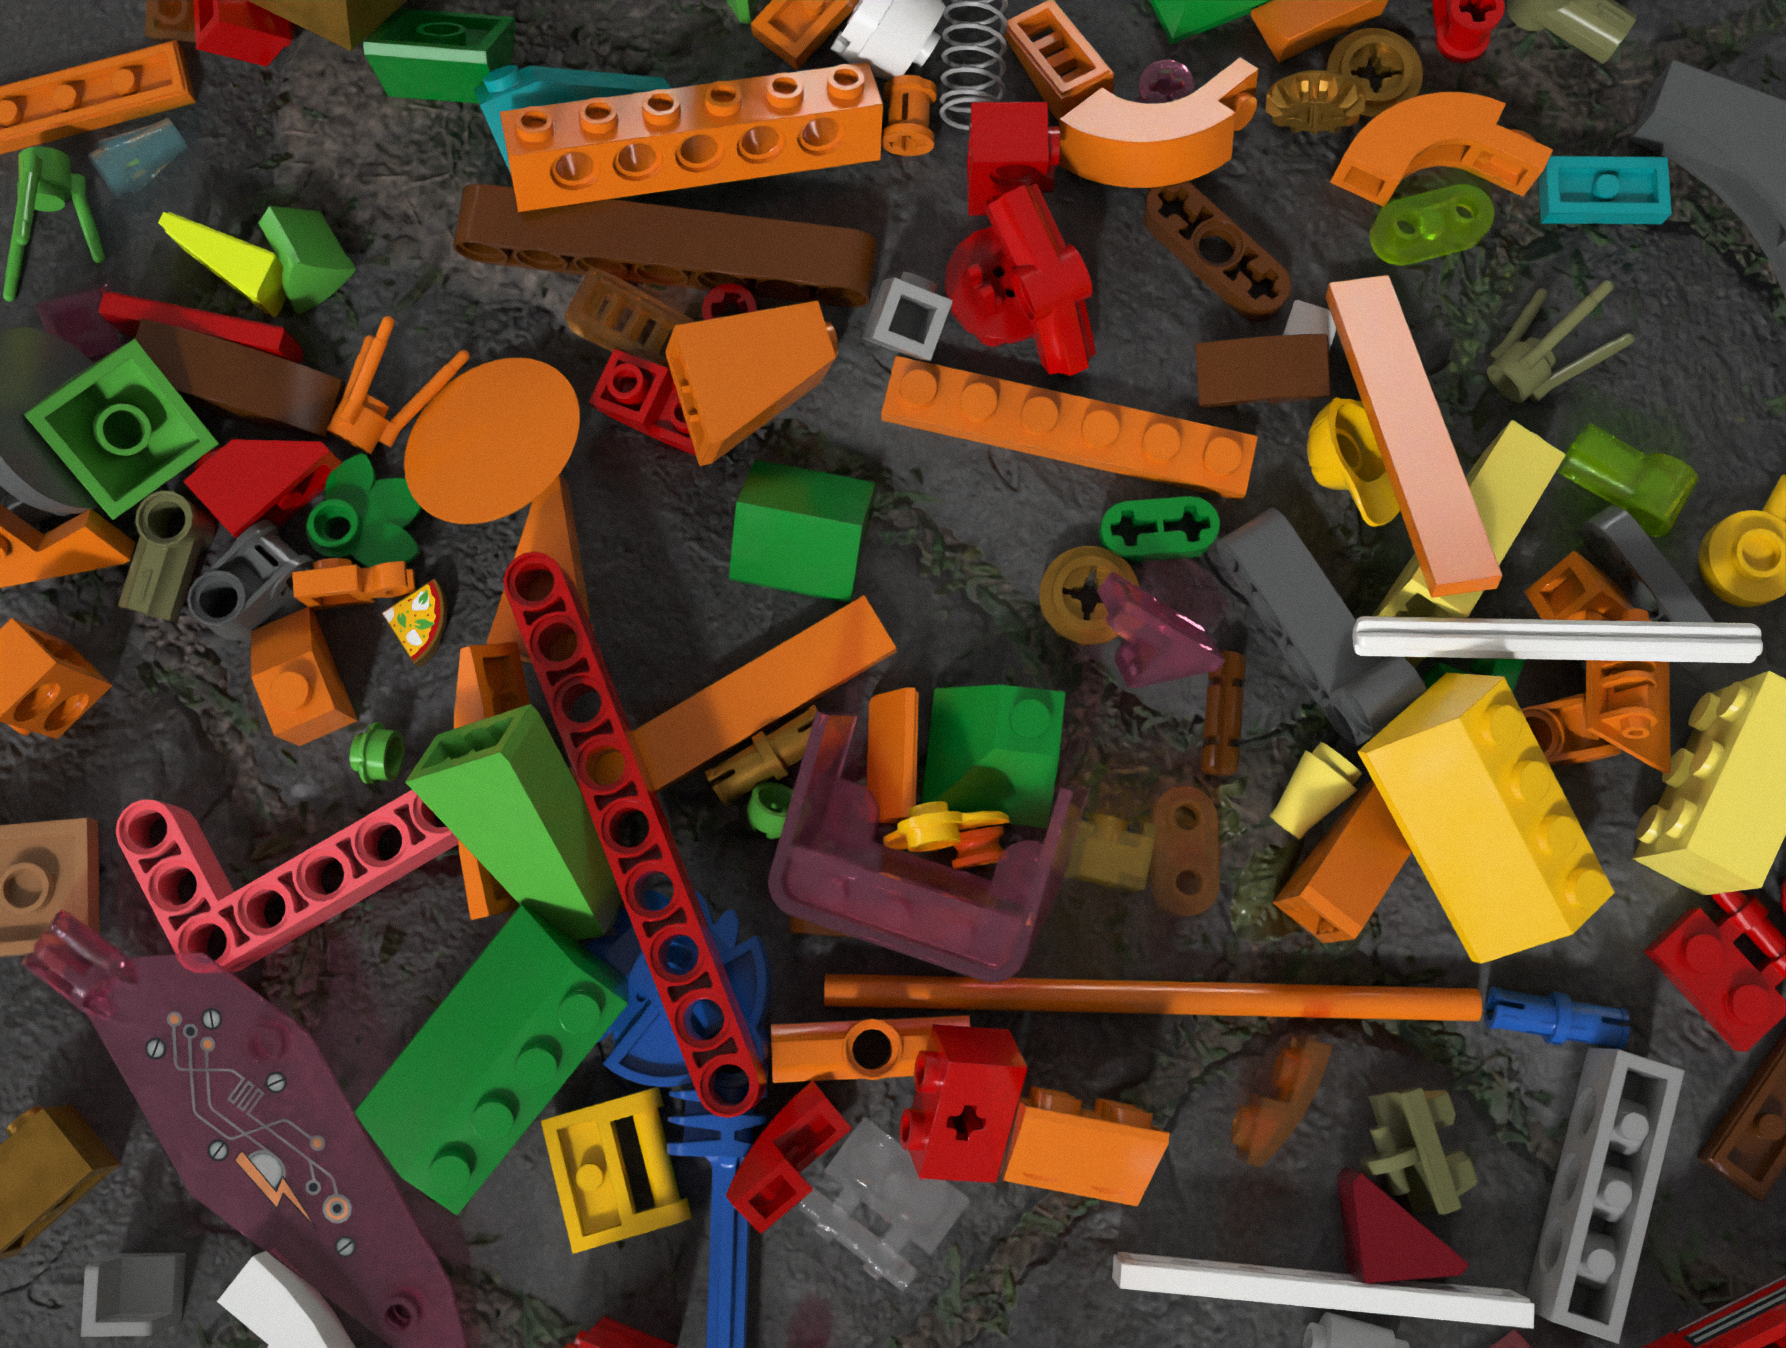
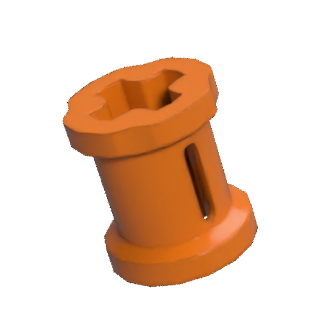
M900 75L884 83L883 98L889 103L888 127H885L882 131L881 146L886 151L901 156H918L926 154L934 148L935 134L929 129L930 105L936 101L937 86L933 81L917 75Z

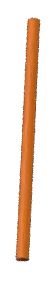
M825 973L824 1006L1436 1021H1480L1482 1016V997L1478 988Z

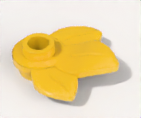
M947 802L923 803L909 808V818L897 824L898 830L884 836L883 842L886 847L898 851L905 849L911 852L938 850L960 843L961 832L975 830L977 827L1009 823L1010 820L1009 816L1001 811L962 813L959 811H949Z

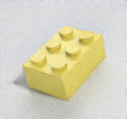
M1771 671L1740 682L1737 681L1717 691L1708 692L1700 698L1689 717L1688 724L1694 728L1685 748L1679 749L1671 757V773H1663L1662 781L1667 784L1658 805H1653L1646 811L1636 829L1635 837L1640 840V843L1632 859L1702 896L1762 888L1786 836V679Z

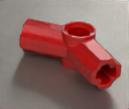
M1037 183L1029 186H1020L989 204L986 214L1013 269L1010 272L1013 290L1024 314L1031 321L1041 365L1049 375L1061 373L1071 376L1089 368V361L1096 354L1094 336L1085 299L1092 297L1091 279L1086 265L1076 248L1071 244L1065 245Z

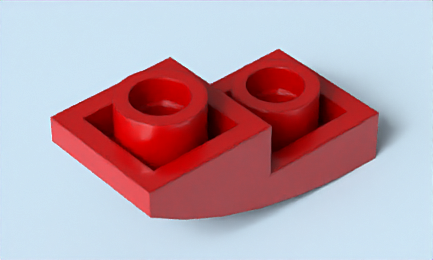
M614 348L588 402L590 406L639 432L696 456L669 368Z

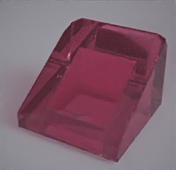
M107 285L50 297L35 304L45 331L70 343L87 357L112 352L120 348L117 328L98 313L104 292L109 293Z

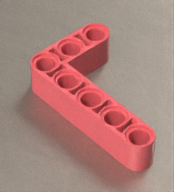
M410 790L234 892L197 820L189 811L164 802L143 799L130 804L124 809L117 820L116 826L118 843L178 959L186 968L194 972L231 974L248 967L458 845V838L447 826L439 827L435 821L434 812L413 790ZM163 816L167 823V833L163 841L154 847L149 837L150 829L153 823ZM397 827L402 836V846L398 854L392 859L384 861L378 851V841L385 831ZM338 860L344 870L343 882L336 891L328 894L322 886V873L328 864ZM192 871L197 881L196 892L187 903H183L178 894L179 883L182 877ZM279 893L286 905L285 914L276 926L271 927L265 919V906L271 897ZM218 927H221L227 939L226 949L222 956L214 961L208 953L207 943L211 933Z

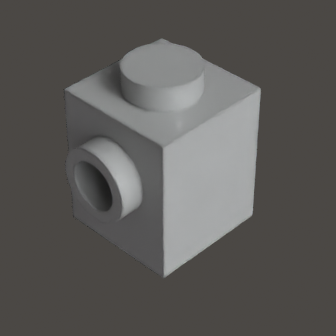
M903 272L901 279L893 277L882 280L861 339L916 360L931 361L953 300L935 293L938 284L909 272Z

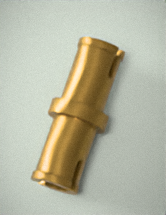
M815 705L809 707V710L767 736L763 731L751 737L754 744L715 768L705 771L708 781L715 785L712 788L727 807L732 804V801L774 776L779 781L789 775L787 770L789 766L836 739Z

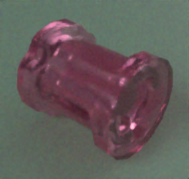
M1164 59L1153 62L1145 68L1140 77L1138 90L1140 96L1134 102L1145 104L1166 103L1192 94L1194 92V80L1191 72L1185 65L1175 60Z

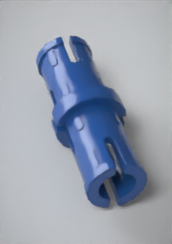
M1493 986L1489 989L1486 996L1484 1010L1494 1011V1015L1486 1014L1484 1016L1485 1025L1488 1029L1495 1030L1498 1028L1542 1036L1545 1043L1562 1045L1566 1040L1619 1050L1624 1049L1629 1038L1630 1027L1618 1026V1022L1627 1023L1630 1021L1629 1013L1625 1008H1611L1571 1001L1567 993L1552 991L1547 996H1540Z

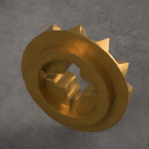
M1379 28L1361 29L1345 36L1332 50L1326 70L1343 75L1363 88L1366 94L1365 111L1360 115L1372 117V119L1397 103L1417 97L1423 80L1421 60L1413 46L1400 35ZM1370 58L1371 66L1375 67L1376 75L1386 77L1382 80L1377 93H1374L1373 88H1370L1368 79L1358 78L1363 75Z
M1322 70L1303 71L1275 82L1269 88L1266 96L1265 112L1272 116L1274 124L1280 127L1290 126L1293 133L1311 131L1315 136L1319 131L1338 133L1343 126L1350 127L1359 122L1360 114L1365 111L1366 94L1359 84L1338 73Z
M1081 546L1070 549L1054 559L1043 575L1039 588L1042 616L1048 621L1058 637H1064L1076 642L1081 647L1091 644H1108L1125 632L1137 615L1140 604V587L1137 577L1130 565L1121 556L1108 549L1097 546ZM1091 572L1094 573L1093 583H1096V593L1106 596L1108 600L1114 601L1097 603L1093 612L1090 613L1088 620H1083L1084 612L1081 611V601L1071 598V595L1062 593L1070 594L1071 591H1081L1085 582L1088 581Z

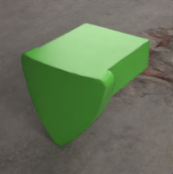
M269 206L258 222L284 267L282 272L283 289L297 314L304 313L329 298L356 271L355 265L344 253L321 211Z

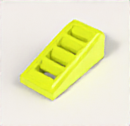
M171 212L162 213L158 223L185 252L264 313L270 314L273 317L279 314L287 296L282 285L284 267L275 253Z

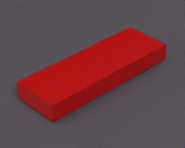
M109 291V293L104 292L98 310L101 316L122 334L136 337L142 318L224 339L301 364L304 350L284 327L112 291Z

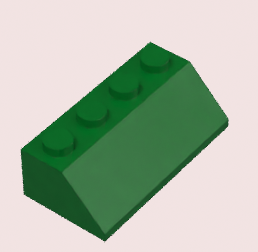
M522 901L359 1103L354 1114L402 1179L457 1216L629 1004L628 978Z

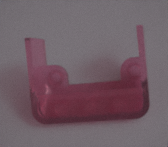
M816 711L769 874L768 886L774 903L789 915L981 981H1004L1020 971L1028 960L1061 887L1090 788L1078 784L1060 787L1044 843L1036 840H1024L1009 846L1000 856L991 881L873 842L880 815L879 805L875 796L865 786L840 777L858 716L846 712Z

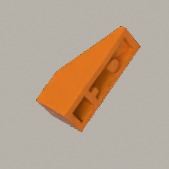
M560 473L555 481L532 501L514 559L521 554L529 552L545 553L553 558L574 582L589 620L590 612L569 485L562 473ZM541 575L531 582L527 591L528 601H539L550 594L554 585L552 575ZM504 589L486 643L517 642L521 661L532 664ZM590 624L594 632V625ZM562 634L553 641L550 648L551 661H565L572 656L578 643L576 634Z

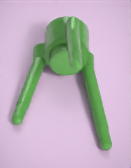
M41 146L30 147L22 150L18 156V201L3 291L4 299L9 302L14 301L16 298L25 245L29 242L34 209L45 212L58 211L65 207V201L72 199L93 261L102 263L105 260L100 237L86 198V178L83 175L71 173L70 158L57 149Z

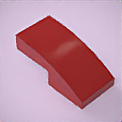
M813 1080L775 1116L761 1133L738 1168L725 1195L731 1205L760 1234L813 1191V1188L801 1172L852 1129Z

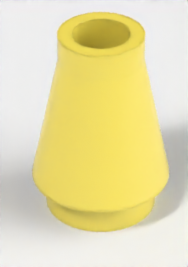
M1320 742L1312 753L1305 750L1278 805L1269 816L1300 840L1311 827L1357 791L1353 785L1362 773L1334 749Z

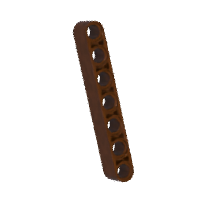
M485 183L468 184L463 188L453 241V249L458 254L484 263L711 291V289L721 284L733 283L743 286L754 297L802 303L818 301L819 305L842 308H860L869 304L878 242L874 237L853 229L614 199L518 212L513 187Z

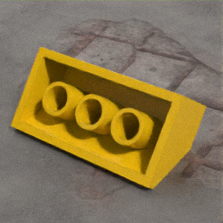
M1445 673L1357 751L1471 961L1482 964L1572 935L1615 893L1505 677Z

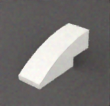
M276 1247L252 1256L217 1301L269 1345L267 1348H355L330 1305L307 1276Z

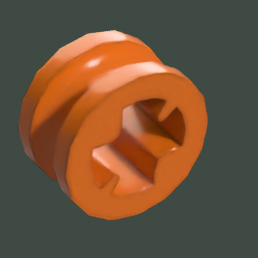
M1003 826L961 832V842L953 846L957 851V857L952 860L953 870L987 865L1009 859L1008 850L1002 849L999 844L1000 837L1005 834Z

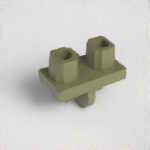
M1421 1087L1382 1091L1368 1096L1378 1125L1370 1129L1377 1152L1360 1159L1364 1175L1384 1173L1391 1196L1400 1195L1404 1208L1409 1214L1430 1211L1438 1212V1214H1448L1461 1209L1458 1196L1474 1187L1478 1180L1471 1159L1462 1150L1443 1152L1436 1130L1453 1125L1456 1116L1449 1093L1446 1090L1423 1091Z

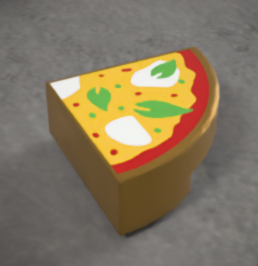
M435 578L381 613L412 662L419 668L425 665L438 651L441 645L440 640L446 627L449 605L444 589Z

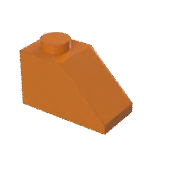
M306 607L251 631V678L274 736L297 746H302L358 721L313 609Z

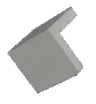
M120 1253L87 1264L84 1276L81 1337L150 1336L182 1322L186 1253Z

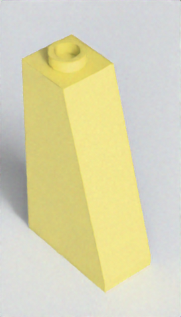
M1511 420L1483 451L1466 476L1468 486L1498 565L1502 562L1566 455L1544 441L1539 435L1530 432L1514 420ZM1414 553L1372 616L1467 618L1483 591L1431 598L1417 556ZM1426 657L1404 658L1415 668Z

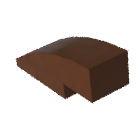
M141 318L135 340L186 403L202 406L212 415L329 441L331 433L326 428L342 398L345 382L342 379L224 339Z

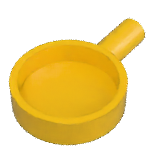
M1786 475L1780 477L1762 511L1746 510L1730 515L1710 528L1701 541L1698 552V565L1701 576L1708 588L1727 603L1740 607H1756L1767 604L1786 594Z

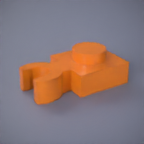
M331 558L314 562L313 570L292 572L294 597L313 610L376 603V598H402L416 591L415 571L413 569H406L404 561L386 562L369 568H360L356 564L353 565L351 560Z

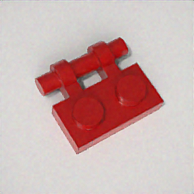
M1741 890L1710 895L1725 911L1715 922L1701 908L1688 909L1643 952L1734 1051L1747 1052L1786 1015V1000L1775 989L1786 978V937L1766 917L1769 909L1755 894L1747 896ZM1742 933H1745L1767 956L1756 967L1733 944Z

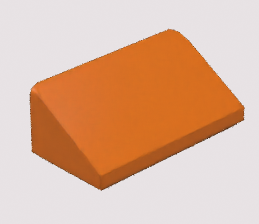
M1272 0L1253 9L1250 15L1277 62L1280 63L1381 15L1388 0Z
M906 687L873 696L869 702L867 821L872 823H899L908 819V809L916 806L919 692L916 691V688Z

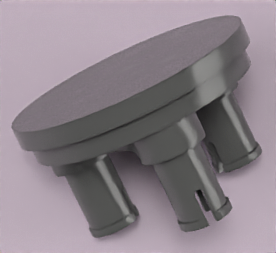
M14 327L0 331V486L10 493L4 496L0 503L32 527H35L38 523L55 515L65 517L83 513L89 509L96 510L101 507L23 415L71 377L94 363L80 350L60 337L39 329Z

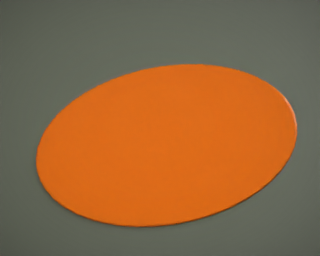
M504 358L487 362L464 372L449 382L425 406L408 438L404 457V471L408 488L416 502L426 512L443 521L456 524H479L508 516L535 500L559 476L567 464L577 441L580 426V408L577 396L570 382L556 368L529 358Z

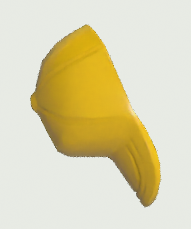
M1334 398L1317 414L1309 429L1307 456L1312 467V474L1321 486L1333 490H1349L1362 518L1368 525L1372 527L1384 525L1397 516L1400 508L1362 401Z

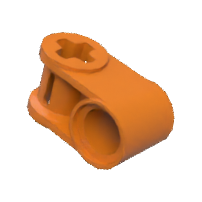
M1586 693L1521 709L1550 766L1581 764L1623 753L1620 748L1586 730V721L1582 708Z

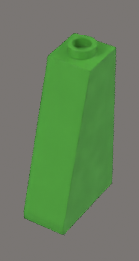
M528 704L436 735L405 783L519 904L523 901L576 941L586 938L592 939L605 934L616 921L618 916L617 909L623 899L584 797L539 712L532 704Z

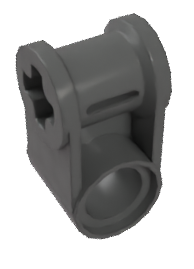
M268 519L259 521L246 529L236 539L232 547L202 576L195 580L189 589L187 597L189 611L196 620L224 639L234 641L247 639L251 636V631L260 628L286 601L294 597L292 572L313 570V563L315 561L308 555H298L279 537V527L273 521ZM270 556L274 557L279 563L278 566L274 567L268 561V558ZM237 594V605L232 613L226 617L217 618V606L221 600L229 595Z

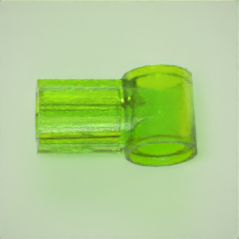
M1592 423L1586 425L1569 446L1557 472L1613 505L1621 507L1637 521L1647 535L1657 537L1668 535L1699 481L1696 471L1682 460L1662 453L1646 455Z

